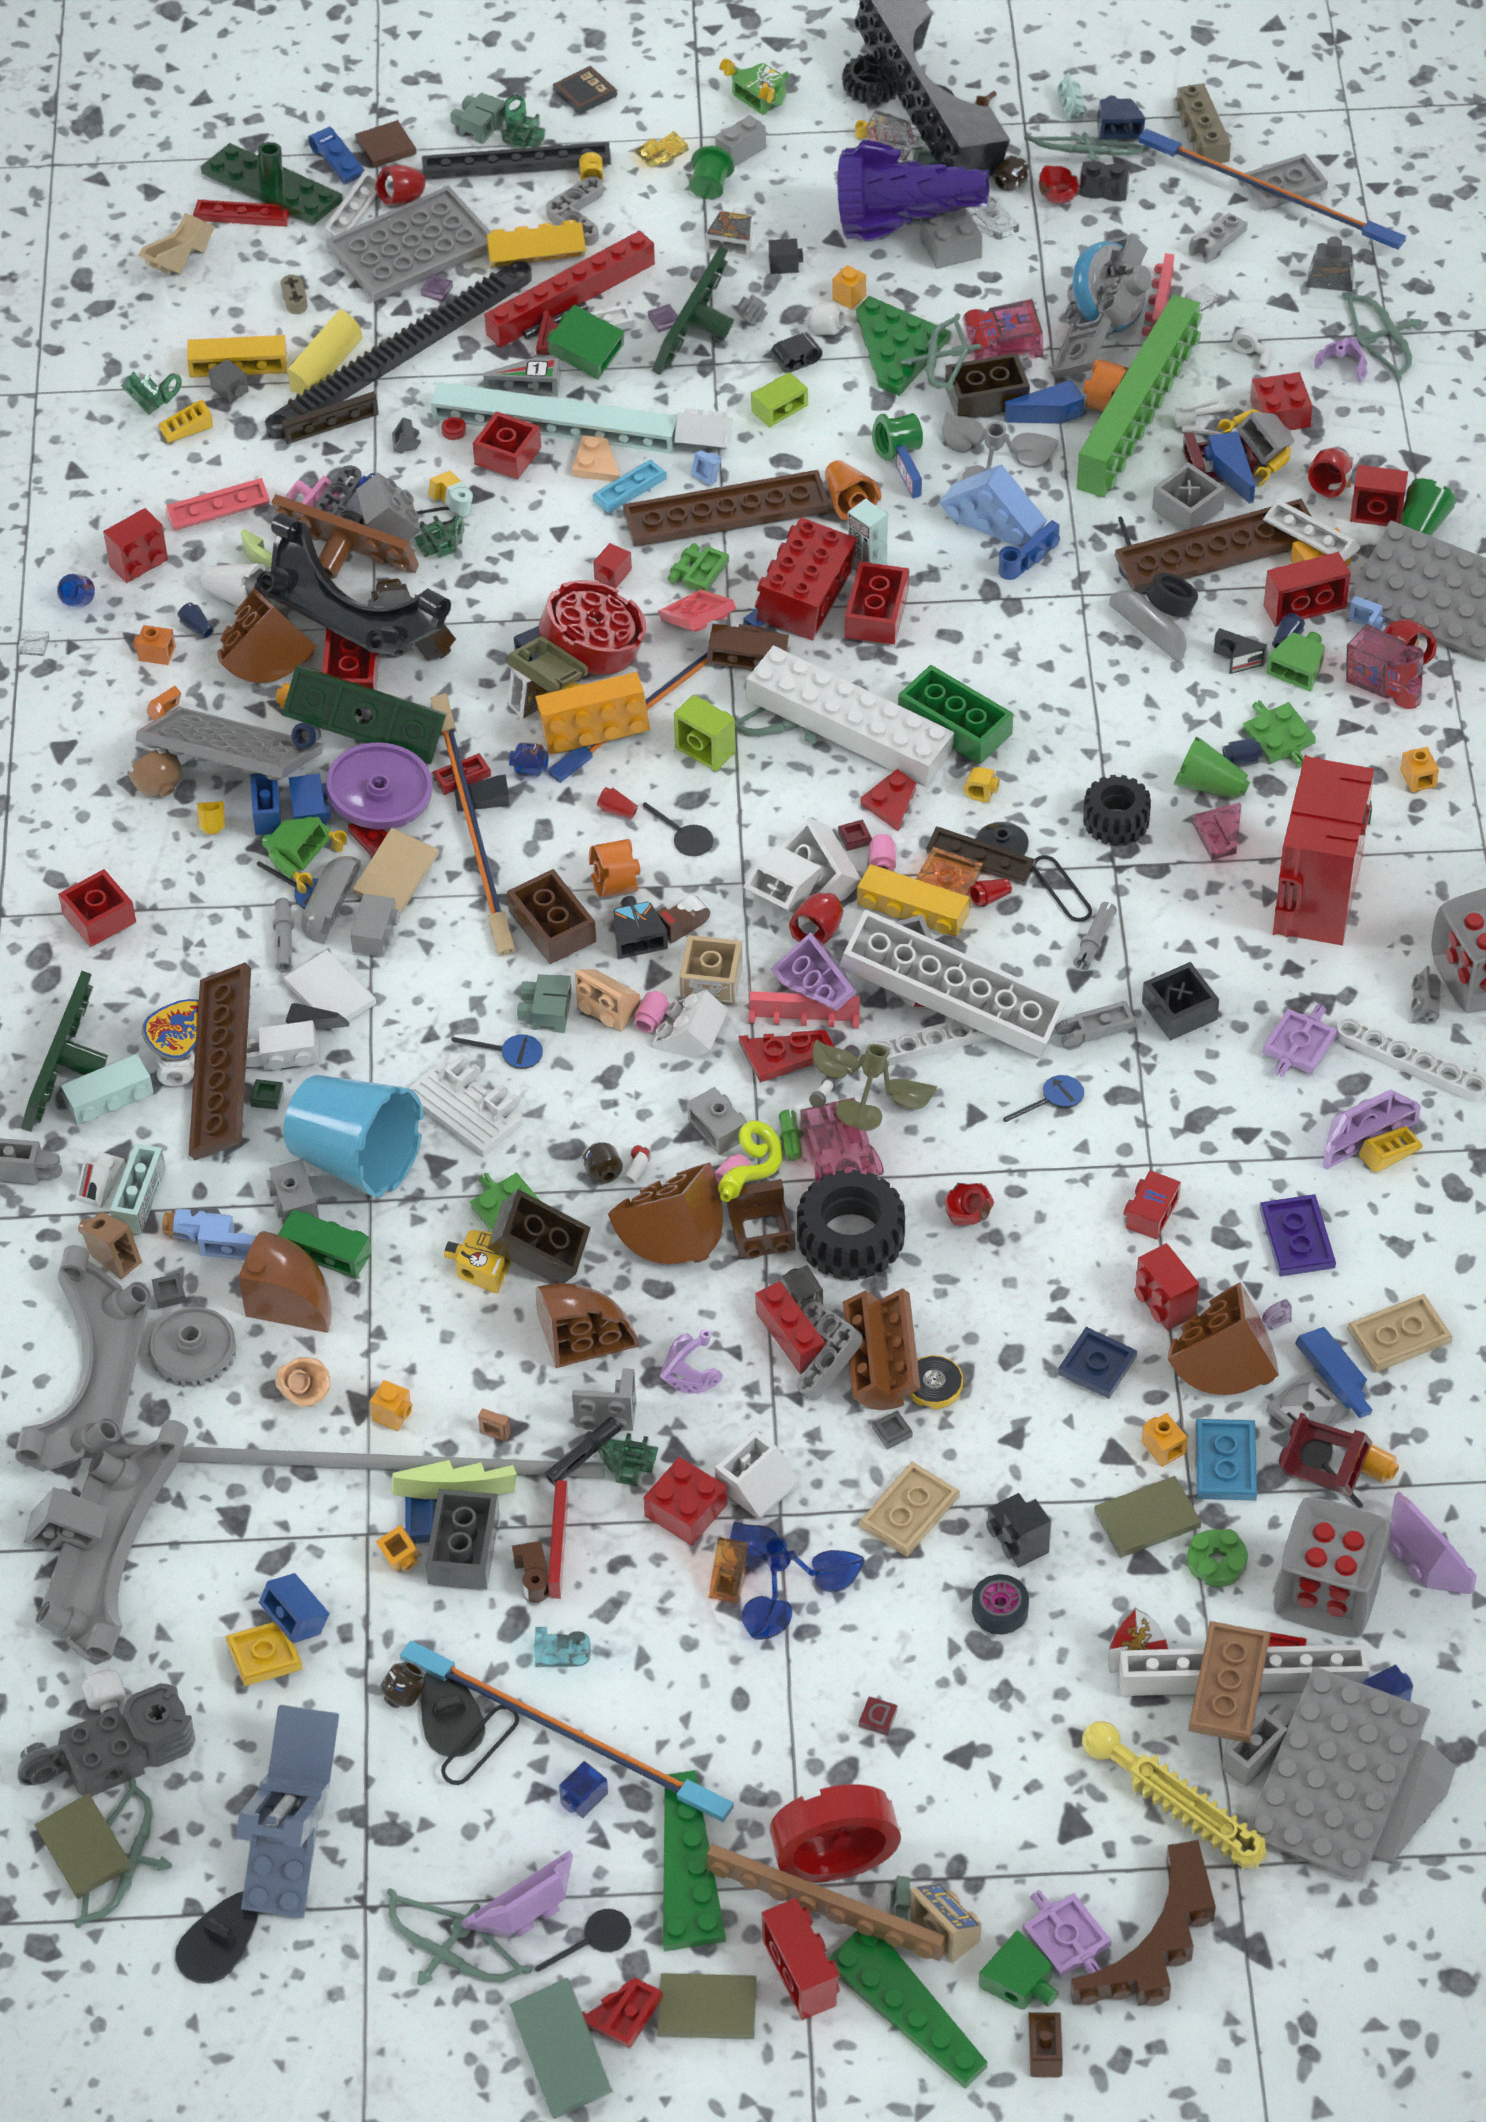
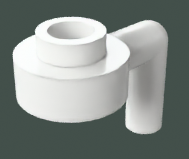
M1247 328L1237 330L1232 341L1234 349L1243 354H1249L1253 351L1261 354L1257 369L1262 372L1265 371L1272 350L1258 342V336L1254 331Z

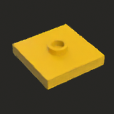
M275 1622L225 1636L226 1644L244 1686L303 1670L302 1661L294 1643L288 1639Z

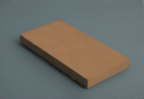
M1214 1621L1209 1622L1188 1731L1250 1743L1271 1632Z

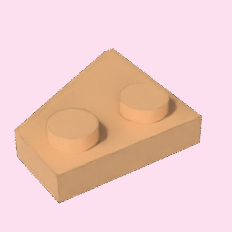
M582 436L572 467L573 477L610 482L620 478L607 438Z

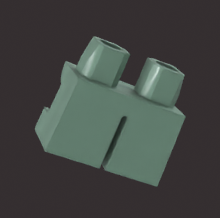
M482 92L476 98L467 95L462 102V110L464 111L455 108L450 113L451 124L459 127L460 135H464L467 132L475 136L476 142L484 144L506 120L505 100Z
M538 974L537 982L522 981L521 1000H533V1003H518V1020L532 1022L533 1030L539 1029L540 1026L554 1027V1032L565 1033L572 995L571 976Z

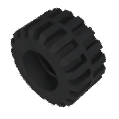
M1116 774L1110 775V778L1101 777L1099 782L1094 781L1091 784V788H1087L1086 796L1084 797L1083 823L1088 834L1092 833V838L1095 840L1101 839V843H1113V846H1118L1119 843L1128 845L1131 840L1136 842L1140 836H1144L1150 823L1151 799L1148 790H1145L1146 786L1143 783L1138 784L1137 779H1128L1126 775L1116 777Z

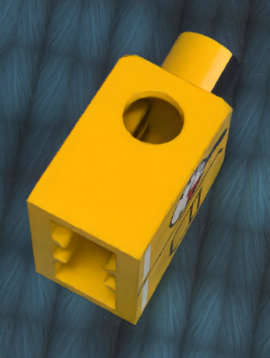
M471 1230L467 1233L463 1244L448 1241L444 1257L456 1260L457 1276L462 1280L498 1294L512 1261L487 1249L492 1232Z

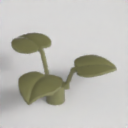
M818 1040L815 1041L812 1057L816 1068L821 1073L833 1078H844L847 1073L854 1075L862 1066L863 1073L868 1077L861 1103L847 1099L840 1101L836 1107L837 1117L843 1123L856 1127L859 1130H874L882 1122L881 1110L876 1106L866 1105L873 1078H877L883 1073L886 1094L892 1095L894 1103L908 1109H921L925 1107L936 1092L937 1086L904 1079L889 1080V1061H887L889 1051L882 1045L870 1044L866 1049L865 1055L861 1054L858 1061L857 1057L848 1051L825 1045Z

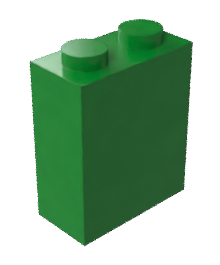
M573 305L569 312L566 311L562 315L557 329H552L547 338L548 353L599 380L624 345V331Z

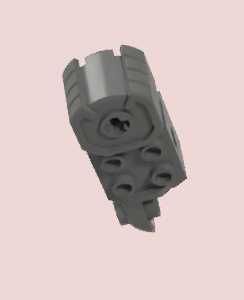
M159 1683L131 1695L124 1705L122 1715L119 1708L116 1707L60 1731L59 1742L54 1746L47 1747L45 1743L38 1742L26 1747L20 1754L21 1762L18 1766V1781L26 1786L45 1784L58 1774L66 1771L71 1783H74L77 1792L83 1796L89 1793L92 1797L127 1782L131 1778L145 1774L144 1768L148 1766L160 1767L188 1755L196 1740L192 1716L186 1715L185 1707L179 1699L177 1687Z

